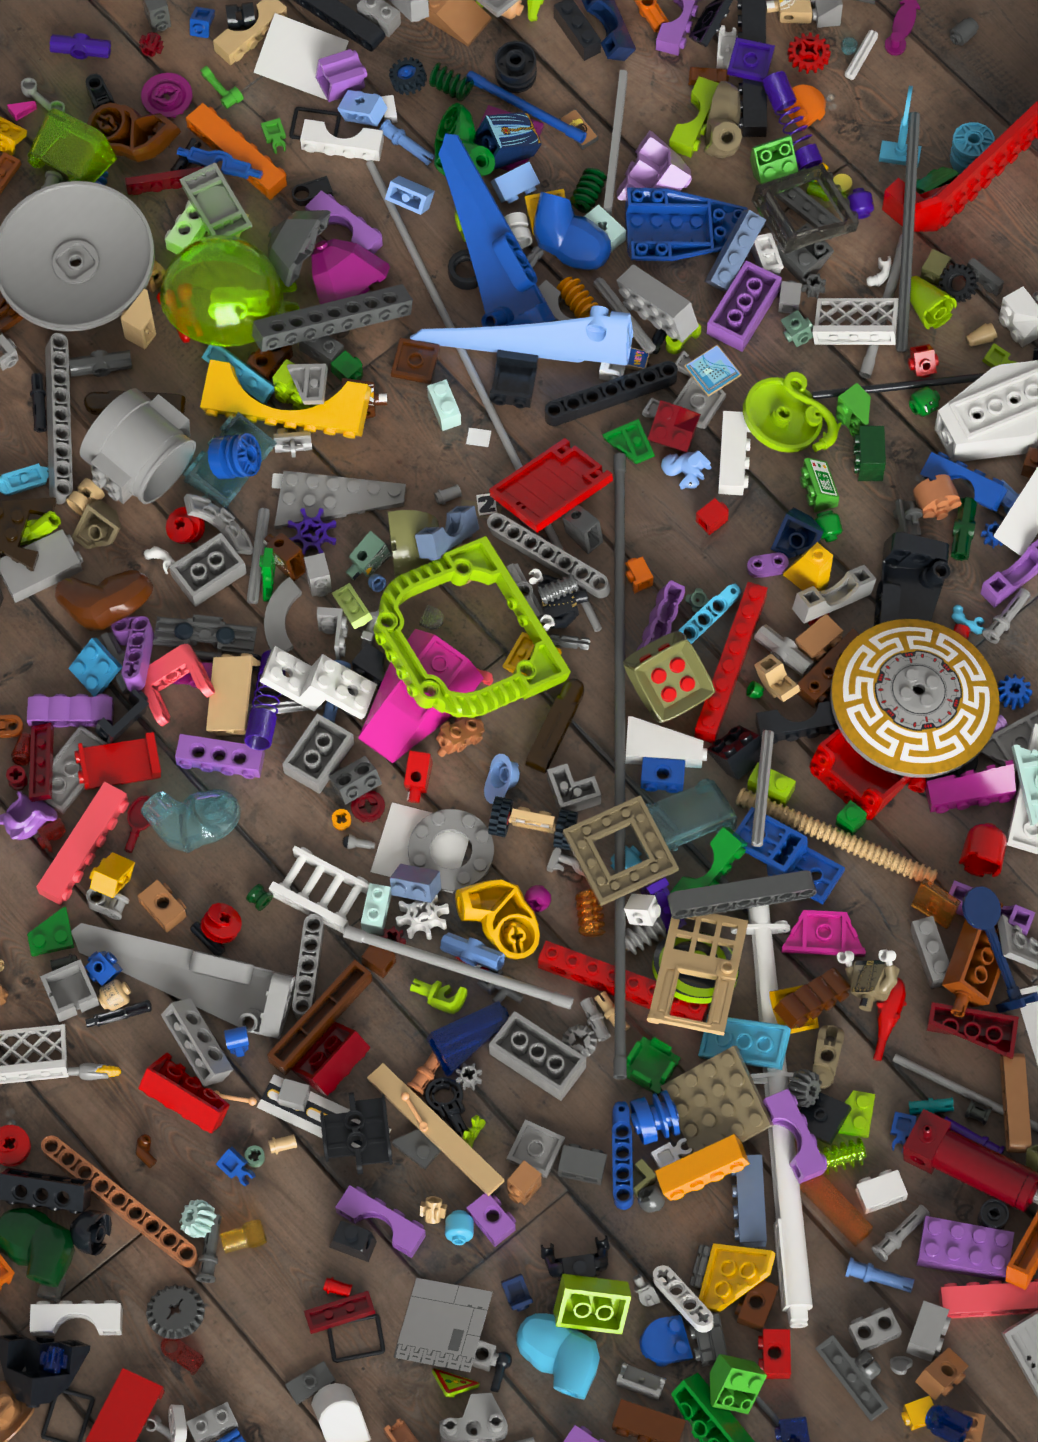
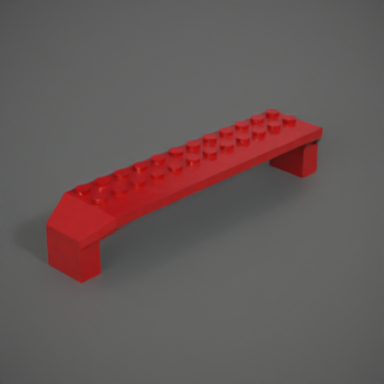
M1038 101L950 184L922 194L916 192L914 232L938 231L942 226L946 227L955 214L958 215L963 211L966 203L972 202L982 188L986 189L995 176L998 177L1003 173L1007 164H1012L1022 150L1026 151L1030 147L1031 142L1035 138L1038 139ZM898 177L885 189L882 211L903 227L905 182Z

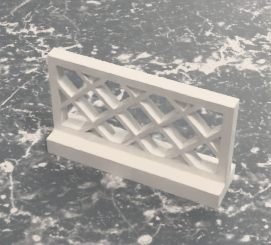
M818 298L815 325H813L814 344L896 345L899 298ZM822 305H831L833 308L826 313L822 310ZM845 305H851L853 307L847 313L841 309ZM865 305H871L873 307V309H871L867 313L861 308H863ZM886 305H894L893 309L887 313L882 309ZM838 311L842 316L835 321L830 316ZM858 311L863 316L855 321L851 316ZM877 311L883 315L878 320H874L871 317ZM826 319L831 323L830 325H820ZM846 319L852 323L850 325H840ZM866 319L872 323L871 325H860ZM887 319L892 323V325H880Z
M65 1024L0 1031V1045L8 1050L0 1058V1065L2 1064L0 1066V1084L69 1077ZM52 1032H61V1037L55 1043L47 1038ZM32 1034L40 1037L34 1045L26 1041ZM14 1036L18 1041L12 1047L4 1043L8 1037ZM43 1041L51 1045L45 1054L37 1049ZM22 1043L30 1048L23 1056L15 1051ZM56 1049L62 1054V1059L52 1060L48 1056ZM33 1052L41 1056L37 1062L31 1063L27 1060ZM11 1054L19 1059L12 1065L4 1062Z

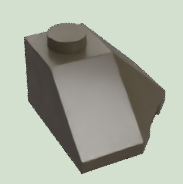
M102 500L87 504L71 538L86 549L113 544L121 528L117 511Z

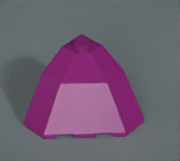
M322 240L315 245L311 255L312 277L320 304L364 294L370 290L368 286L383 281L390 269V265L359 244L343 240Z

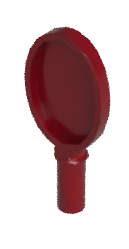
M150 796L138 797L133 801L128 810L127 820L132 828L124 849L128 853L133 852L140 831L148 828L155 818L156 804Z

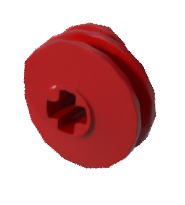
M186 507L175 509L169 515L166 522L167 535L172 541L179 544L195 543L202 538L205 531V521L195 516H189Z
M215 903L205 913L200 927L208 939L222 944L229 943L236 938L241 930L242 921L240 915L232 906L225 903Z
M16 1125L0 1127V1164L5 1167H15L27 1160L31 1151V1142L28 1134ZM12 1143L14 1148L10 1149L7 1145Z

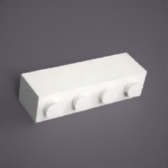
M723 411L718 494L743 495L744 488H748L749 476L745 475V469H749L750 457H746V451H750L751 439L747 438V432H750L745 423L743 412Z

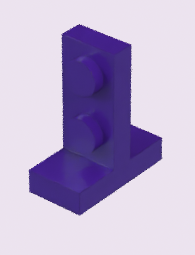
M666 877L643 887L639 891L643 895H655L661 908L659 917L666 928L667 935L672 915L667 896L670 894L667 888L669 883ZM680 919L678 929L687 924L684 919Z

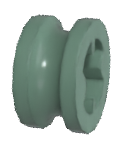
M254 1145L245 1151V1159L248 1161L247 1164L249 1166L259 1167L265 1161V1154L261 1147ZM252 1152L261 1154L258 1156L257 1161H254L253 1158L252 1160L249 1159L252 1157Z

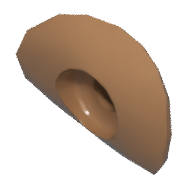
M5 1380L0 1381V1442L9 1441L29 1420L35 1408L27 1407L26 1403L17 1400Z

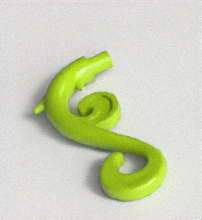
M790 372L784 377L783 386L793 397L810 406L804 413L806 423L810 426H817L821 423L822 417L827 423V434L824 431L823 438L813 444L812 449L815 452L821 449L826 450L837 440L842 422L837 423L833 414L820 402L793 390L791 382L795 381L800 384L799 392H804L807 387V379L802 373Z

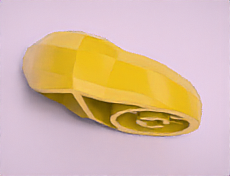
M497 879L480 882L456 890L455 903L461 921L481 922L486 938L497 951L504 953L506 958L513 960L524 959L534 953L539 944V924L535 912L525 901L518 885Z

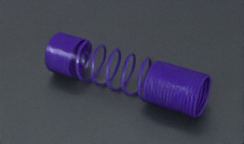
M778 71L765 77L762 80V85L775 111L774 113L782 115L778 122L785 125L782 130L783 133L792 135L793 133L805 130L808 125H803L792 132L784 131L787 125L802 120L804 116L796 117L788 123L780 122L784 115L798 111L800 109L799 106L783 114L776 112L792 106L797 100L785 72ZM812 134L805 135L797 141H792L793 146L797 142L809 139ZM815 143L803 146L796 151L794 150L799 170L803 168L810 170L823 161Z
M271 650L265 651L261 656L258 681L256 682L257 689L254 691L255 698L252 701L253 707L250 710L244 738L246 745L255 750H266L272 744L277 720L275 714L278 713V709L275 706L280 704L277 697L282 695L280 693L278 696L264 694L259 690L263 687L271 688L260 682V674L262 675ZM282 670L283 675L285 676V675H286V671H285V670ZM260 682L264 686L258 688V683ZM259 691L262 695L256 697V692ZM261 696L275 698L278 703L276 705L262 703L257 698ZM257 700L261 704L254 705V701ZM265 705L276 709V712L274 713L266 708H256V706Z

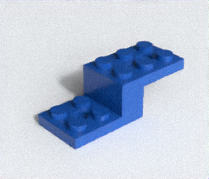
M751 807L735 831L748 843L745 847V853L767 864V875L769 876L806 870L811 873L819 872L821 878L813 880L817 893L810 898L823 905L845 872V867L810 849L807 836L766 815L763 845L761 847L752 846L755 808Z

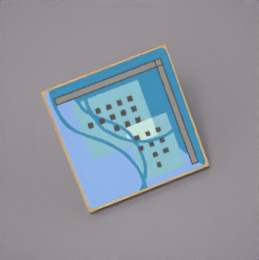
M718 345L684 365L708 397L742 375Z

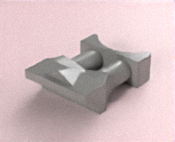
M379 609L376 612H370L373 619L367 622V628L365 631L363 630L361 648L366 643L371 646L374 644L373 638L375 634L373 627L379 615Z

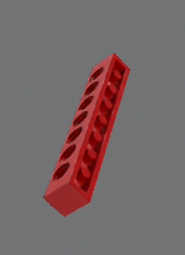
M545 941L538 958V968L596 990L606 991L607 994L615 996L614 965ZM625 970V1000L650 1009L657 981ZM674 997L670 1015L703 1022L709 1003H690Z

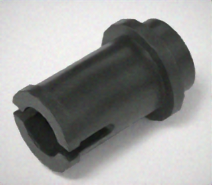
M69 953V956L50 960L52 971L77 961V955Z

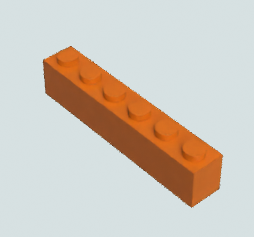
M202 103L186 117L187 128L212 150L227 152L233 159L250 163L253 169L263 171L261 179L249 176L246 180L269 200L287 186L285 171L280 167L277 168L267 155L263 156L253 143L247 142L240 131H235L231 128L230 123L226 119H221L212 107H207Z

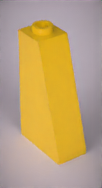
M817 542L802 554L783 573V576L802 591L812 586H815L818 591H824L829 585L833 554Z

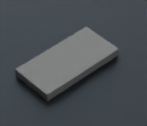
M81 725L53 758L52 799L42 800L62 815L84 789V784H80L78 778V771H81L80 763L76 764L74 751H78V743H82L83 748L108 744Z

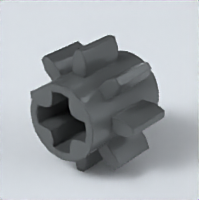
M809 273L807 279L802 278L803 286L801 292H806L807 298L816 297L818 299L820 293H825L826 279H821L819 273Z

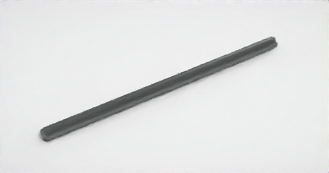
M910 112L908 120L896 350L898 352H907L920 127V114L918 112Z

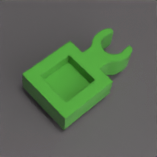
M280 118L261 123L267 144L272 143L273 152L277 154V146H282L283 150L286 151V144L282 140L286 138V134Z

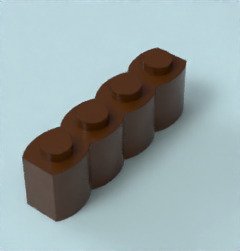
M832 968L808 984L803 985L795 992L785 996L773 1010L790 1029L796 1026L801 1028L808 1022L809 1018L813 1020L822 1013V1010L828 1011L837 1001L843 1002L850 995L848 991L851 989V985L835 968Z

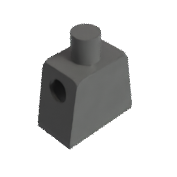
M580 505L575 506L561 516L566 533L587 554L603 543L599 520Z

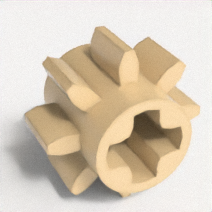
M427 1197L425 1202H421L419 1216H424V1221L427 1223H439L441 1218L445 1219L447 1204H442V1199L439 1197Z

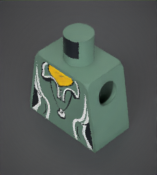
M369 531L350 554L349 558L352 565L345 573L354 581L361 573L366 577H370L392 555L386 544L372 531Z

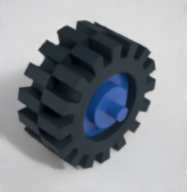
M405 57L402 62L399 59L397 60L398 64L394 63L392 65L393 68L389 70V77L395 91H399L402 95L404 92L406 95H409V92L415 94L416 89L418 91L422 90L421 86L424 87L426 85L425 82H427V75L423 64L417 58L414 60L413 57H410L409 60Z

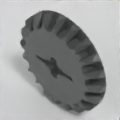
M174 1284L170 1287L165 1286L164 1289L158 1290L154 1296H151L150 1302L147 1303L146 1316L149 1326L156 1334L168 1339H180L192 1334L199 1328L204 1319L205 1307L199 1293L195 1292L193 1288ZM178 1306L180 1313L175 1312L171 1315V1308L175 1309Z

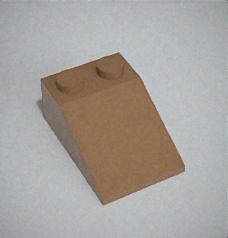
M428 0L429 17L424 18L468 47L492 20V17L474 0Z

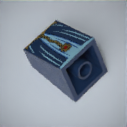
M520 112L486 115L476 131L475 144L484 146L491 151L495 159L493 169L495 170L533 157L541 146V140L535 131L528 113Z

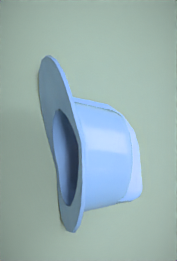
M505 754L496 755L490 765L484 787V796L490 804H493L495 796L504 798L507 791L515 787L519 781L518 763L510 761L509 757Z

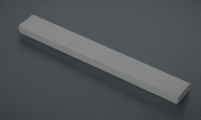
M620 70L605 191L604 210L610 216H612L627 88V70Z

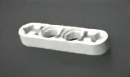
M665 1265L656 1267L653 1271L655 1286L698 1332L710 1331L714 1326L711 1311L670 1267ZM674 1288H680L682 1293L673 1295L670 1291ZM686 1303H694L696 1307L688 1310L684 1308V1305ZM698 1314L700 1315V1318L704 1321L699 1322Z

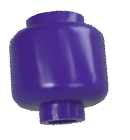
M856 188L847 196L848 211L851 216H855V219H864L871 216L870 213L874 211L871 192L864 191V188Z

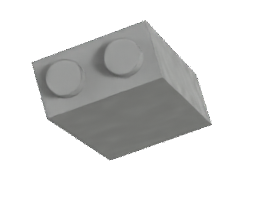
M63 529L23 547L39 552L34 571L28 570L21 563L14 562L7 555L0 558V576L15 603L83 571L81 563L84 561L79 551H74L72 547L74 542L70 534L65 535Z

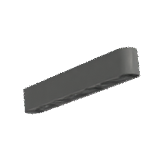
M806 870L675 891L667 896L672 918L684 919L813 897L817 891L811 872Z

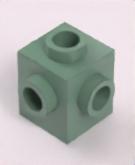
M799 310L781 320L785 329L783 332L788 342L792 341L796 348L813 338L811 331L813 325L808 317L803 318Z

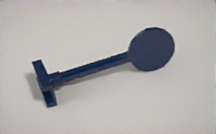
M983 886L970 889L963 898L962 910L964 917L972 927L985 930L1007 987L1006 992L1009 998L996 1005L998 1013L1027 1006L1026 1004L1038 1001L1037 992L1021 994L1019 987L1016 986L1006 957L1003 956L1002 947L994 928L1001 914L1000 901L996 894Z

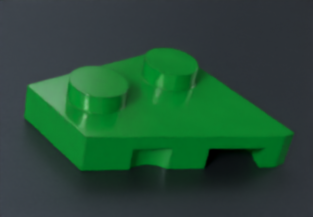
M639 419L602 434L606 442L619 452L624 453L635 464L655 457Z

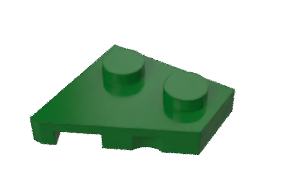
M265 548L264 555H260L259 567H261V576H263L264 602H269L273 594L276 568L273 548Z
M66 907L61 908L27 934L32 957L74 948Z

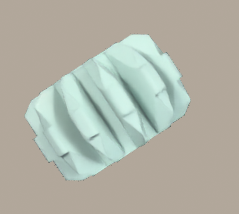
M191 1200L189 1205L184 1206L185 1210L181 1213L182 1218L179 1221L182 1224L181 1230L190 1237L205 1238L207 1232H211V1226L215 1225L213 1222L217 1216L214 1214L215 1208L204 1200Z

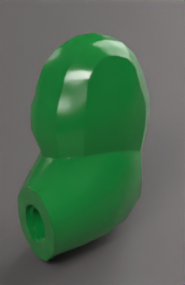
M460 103L452 104L442 116L435 136L434 166L436 170L445 176L439 151L443 144L445 133L459 136L481 177L490 174L495 166L494 155L484 146L475 144L476 129L469 110Z

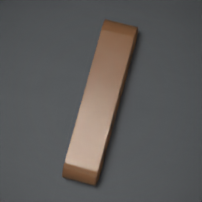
M1014 1053L1013 1059L1001 1055L1000 1073L1007 1153H1026L1027 1148L1031 1147L1032 1142L1025 1054Z

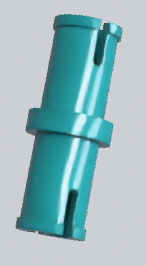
M953 1097L908 1101L910 1115L921 1114L923 1109L933 1114L937 1112H954Z

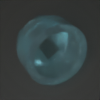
M851 37L843 39L841 45L842 52L846 55H852L857 50L858 42Z

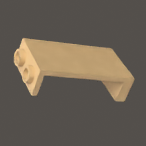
M242 653L240 656L223 654L222 657H213L211 683L215 693L209 697L206 731L214 736L245 735L252 666H260L261 663L252 654Z

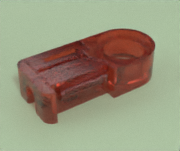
M164 1338L162 1340L161 1350L164 1356L190 1371L191 1375L196 1374L204 1363L203 1356L180 1339ZM169 1341H174L178 1345L177 1350L173 1353H168L165 1350V1345Z

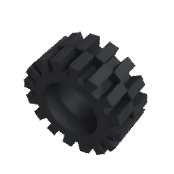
M963 264L950 265L948 270L945 268V274L940 276L942 278V281H939L940 289L953 296L956 302H966L965 299L970 300L972 298L971 295L976 294L975 288L978 289L979 286L976 284V282H979L976 273ZM957 276H963L966 280L965 287L959 291L954 290L952 287L953 279Z

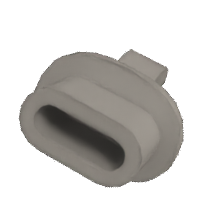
M641 1274L632 1278L636 1285L634 1291L638 1293V1299L644 1306L649 1307L660 1303L656 1291L649 1282L644 1281Z

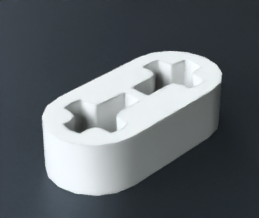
M171 1404L168 1411L171 1442H186L187 1426L183 1405Z

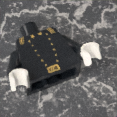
M533 569L528 573L534 576L529 580V583L533 585L538 582L537 586L542 588L545 587V584L550 585V582L553 581L555 583L559 579L542 574L539 569ZM586 589L577 592L572 591V594L567 593L565 597L562 595L560 599L555 598L553 602L550 600L546 605L541 599L545 615L541 618L540 623H545L543 626L545 631H548L549 628H567L579 615L577 604L589 601Z

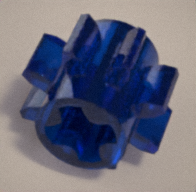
M50 1346L47 1347V1352L41 1351L39 1362L40 1365H44V1371L58 1374L61 1368L66 1369L68 1355H63L64 1349Z

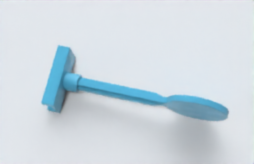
M913 86L908 88L898 143L882 140L879 162L906 166L908 114ZM918 146V164H917V167H918V165H919V159H920V153H921V147H922V146Z

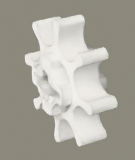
M436 895L431 903L415 900L412 904H406L403 901H399L400 911L406 912V914L396 917L397 926L410 925L407 929L409 939H412L417 931H424L427 940H431V928L437 926L443 930L447 929L446 920L439 917L443 914H449L448 904L436 906L438 895Z

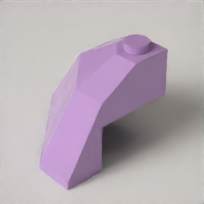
M649 130L636 149V161H631L625 172L626 178L617 189V198L619 200H626L627 188H667L681 191L683 187L687 188L692 180L691 170L674 150Z

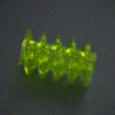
M860 1137L857 1138L856 1143L852 1139L848 1140V1146L845 1142H840L839 1148L836 1144L831 1145V1151L827 1146L823 1147L822 1151L827 1160V1169L825 1170L827 1175H829L831 1167L837 1173L838 1165H841L843 1170H846L847 1163L852 1168H855L856 1160L862 1166L864 1158H866L865 1147Z

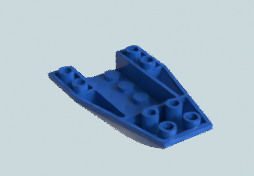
M627 188L625 207L627 253L631 260L675 261L719 252L722 250L742 211L748 210V208L667 188Z

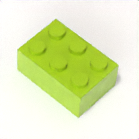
M562 1274L553 1310L556 1327L622 1334L631 1300L629 1283L627 1281Z

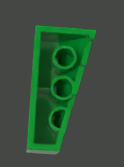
M699 1373L684 1379L671 1393L685 1420L689 1421L692 1427L691 1433L695 1439L698 1438L699 1442H755L729 1410L712 1407L710 1387Z

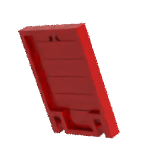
M564 438L491 487L489 492L490 497L538 533L612 482L613 475L608 470L603 473L602 465L577 446L570 448V441Z

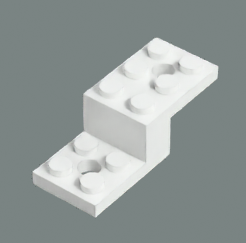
M276 646L271 650L260 678V682L312 711H315L327 700L361 720L366 716L377 686L376 683L323 654L311 666ZM282 670L288 672L290 677L284 676ZM348 688L354 691L355 696L349 693Z

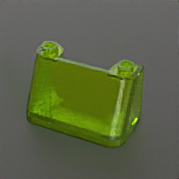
M52 108L46 114L27 155L29 158L28 162L32 167L43 168L47 164L65 173L69 178L68 182L87 181L94 183L117 159L106 137L98 129L56 108Z

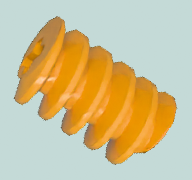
M567 277L558 284L556 289L561 292V298L565 300V303L577 318L589 317L591 307L598 306L599 304L597 302L592 303L594 298L589 296L590 292L588 290H584L585 286L580 284L581 280L579 278Z

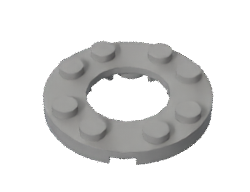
M457 809L440 810L423 818L414 828L408 845L409 862L411 866L440 871L441 890L456 892L460 888L477 884L484 879L492 866L494 843L491 834H488L486 825L473 814ZM445 831L460 832L465 835L472 844V854L469 861L457 869H446L436 864L431 857L430 847L437 835Z

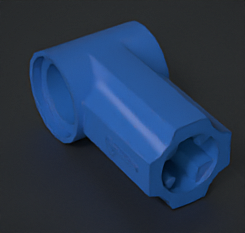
M246 1026L224 1030L227 1049L230 1050V1053L236 1055V1057L244 1056L246 1051L249 1050Z

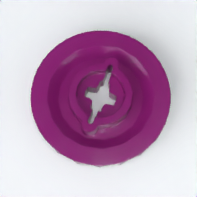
M161 73L155 75L144 84L141 91L142 104L150 114L160 113L166 118H176L177 115H182L185 110H188L189 105L192 104V88L189 82L178 74ZM168 93L170 99L166 100V98H164V94Z

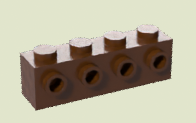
M852 629L797 683L800 688V692L797 695L811 707L815 708L820 702H826L829 698L831 681L838 660L847 646L860 635L855 629Z

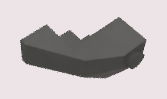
M295 211L276 227L273 226L268 235L270 237L268 261L286 286L289 287L299 278L303 261L313 253L317 236L327 228L330 211Z

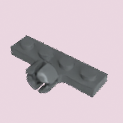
M834 1335L815 1348L871 1422L889 1408L871 1384L872 1380L881 1373V1367L876 1361L873 1362L874 1358L869 1352L864 1351L856 1358H851Z

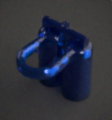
M937 1404L928 1410L925 1424L926 1428L931 1430L933 1435L948 1442H964L966 1432L970 1430L973 1424V1418L947 1405L941 1406Z

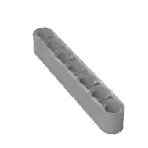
M493 513L488 517L487 525L494 537L562 577H569L568 574L571 573L578 587L583 590L586 589L587 592L595 597L605 598L609 595L611 587L604 574L500 513ZM496 523H502L498 528L493 527ZM513 533H519L515 538L510 537ZM530 543H536L533 548L527 547ZM547 553H553L552 557L544 558ZM564 563H570L569 567L561 568ZM581 573H587L585 578H578ZM599 583L605 584L603 588H595Z

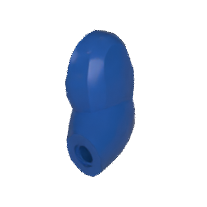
M545 192L540 193L533 231L538 247L555 255L563 264L574 269L596 270L602 267L609 259L611 253V240L608 234L590 219L575 216L569 199Z

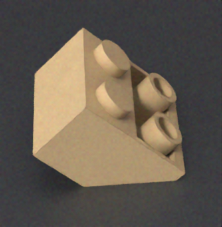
M143 289L129 309L123 311L121 315L125 339L144 350L156 336L148 290Z

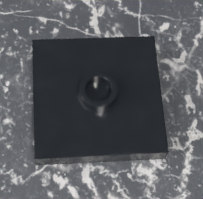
M819 1092V1099H815V1104L809 1107H802L800 1113L804 1114L807 1119V1128L810 1134H814L817 1140L831 1145L852 1108L844 1102Z

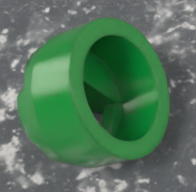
M752 681L747 687L746 696L752 699L761 698L764 694L763 686L756 681Z

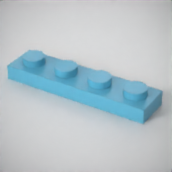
M211 341L201 358L208 363L210 360L230 363L235 368L236 375L243 389L261 403L267 404L274 392L275 385L219 343Z

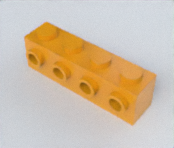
M733 1134L656 1170L655 1173L663 1195L671 1201L684 1197V1194L691 1191H698L712 1181H720L727 1174L739 1172L750 1163L742 1142Z

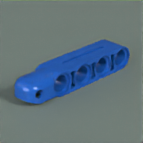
M626 1101L616 1102L612 1109L613 1199L615 1206L621 1210L629 1209L634 1201L633 1135L630 1125V1110ZM620 1130H625L628 1132V1134L624 1137H620L617 1135V1132ZM620 1151H626L628 1156L620 1158L617 1154ZM621 1172H625L629 1175L626 1179H620L617 1177L618 1174ZM623 1193L629 1195V1198L625 1201H621L617 1197Z

